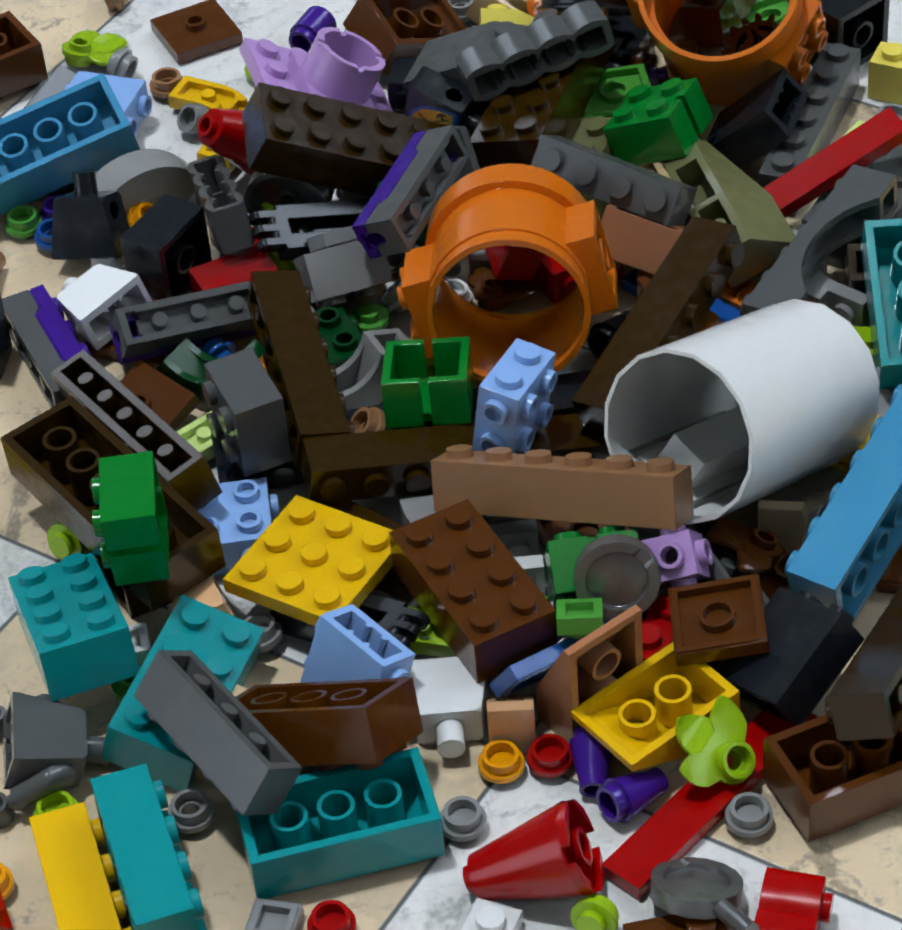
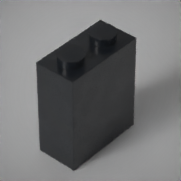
M782 68L720 111L706 141L742 170L791 137L809 94Z
M779 587L764 607L770 652L726 659L718 673L740 691L741 700L793 726H797L806 721L862 644L864 638L852 626L855 620L853 616L842 607L832 603L828 608L823 606L816 597L807 591L800 590L796 594Z

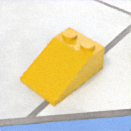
M672 642L570 712L571 717L633 772L687 757L688 754L681 748L676 738L677 718L689 714L702 715L709 718L713 705L720 695L731 699L740 709V691L706 662L677 667L674 644Z

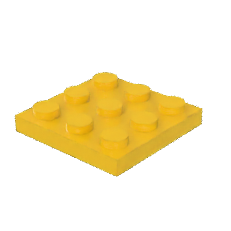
M295 495L223 578L225 592L315 626L320 615L328 611H333L349 604H354L359 608L392 568L389 532L393 530Z

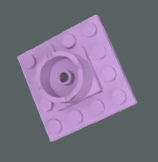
M324 27L318 31L308 52L297 47L289 49L277 46L266 39L257 41L246 37L239 48L255 87L261 82L394 113L378 81L386 65L385 59H382L381 52L372 43L347 30L340 32L339 28Z

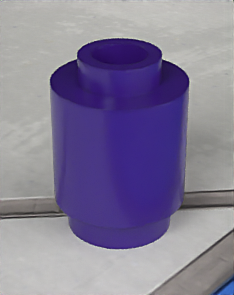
M321 6L309 7L290 29L289 44L291 48L297 47L308 52L320 29L324 27L337 28L334 16Z

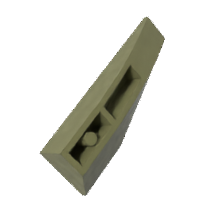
M697 135L699 139L686 157L662 161L671 179L697 188L689 211L691 217L695 216L736 225L742 245L744 246L745 255L740 267L735 269L728 280L733 289L773 266L778 260L782 249L785 246H789L796 236L772 195L704 138Z

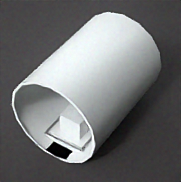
M792 299L761 308L637 355L616 375L606 399L604 438L610 456L630 455L633 457V461L647 462L652 458L668 457L673 458L675 464L691 465L694 518L685 524L691 525L715 520L844 460L866 441L878 415L879 379L870 349L848 320L824 304Z

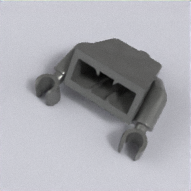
M12 692L7 711L0 705V741H3L4 789L10 790V794L7 796L0 792V829L8 827L14 821L15 811L13 808L16 806L23 809L58 790L78 786L86 763L109 764V761L101 759L105 737L87 735L86 712L82 708L64 704L59 700L51 701L49 694L31 696L19 692Z

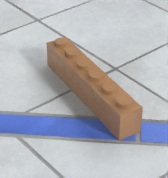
M458 444L447 447L445 453L430 461L434 511L437 512L468 499L480 515L668 530H677L694 518L691 465L675 464L673 458L658 457L649 459L647 462L633 461V457L630 455H612L606 459H592V454L588 452H573L562 457L552 456L551 451L545 449L530 450L525 454L512 453V449L509 447H493L485 451H473L471 445Z

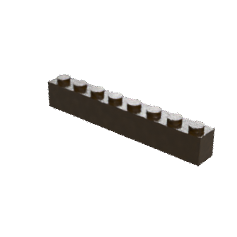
M577 413L553 415L546 428L540 427L535 433L534 441L529 451L537 449L550 450L552 456L562 457L573 452L591 453L592 459H606L610 456L604 433L583 428ZM475 422L302 438L301 473L308 499L317 503H330L433 493L430 461L445 453L446 448L458 444L472 446Z

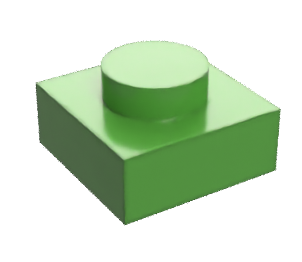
M602 597L556 599L557 636L582 639L603 625Z

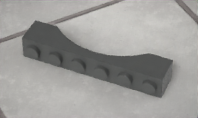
M853 164L843 178H839L836 181L833 190L827 198L819 202L815 213L808 222L801 225L797 236L789 246H785L782 249L778 260L770 270H766L763 273L759 284L751 294H747L741 303L740 315L743 316L761 308L792 299L807 301L806 285L816 267L829 254L842 245L862 236L864 221L889 219L897 209V175Z

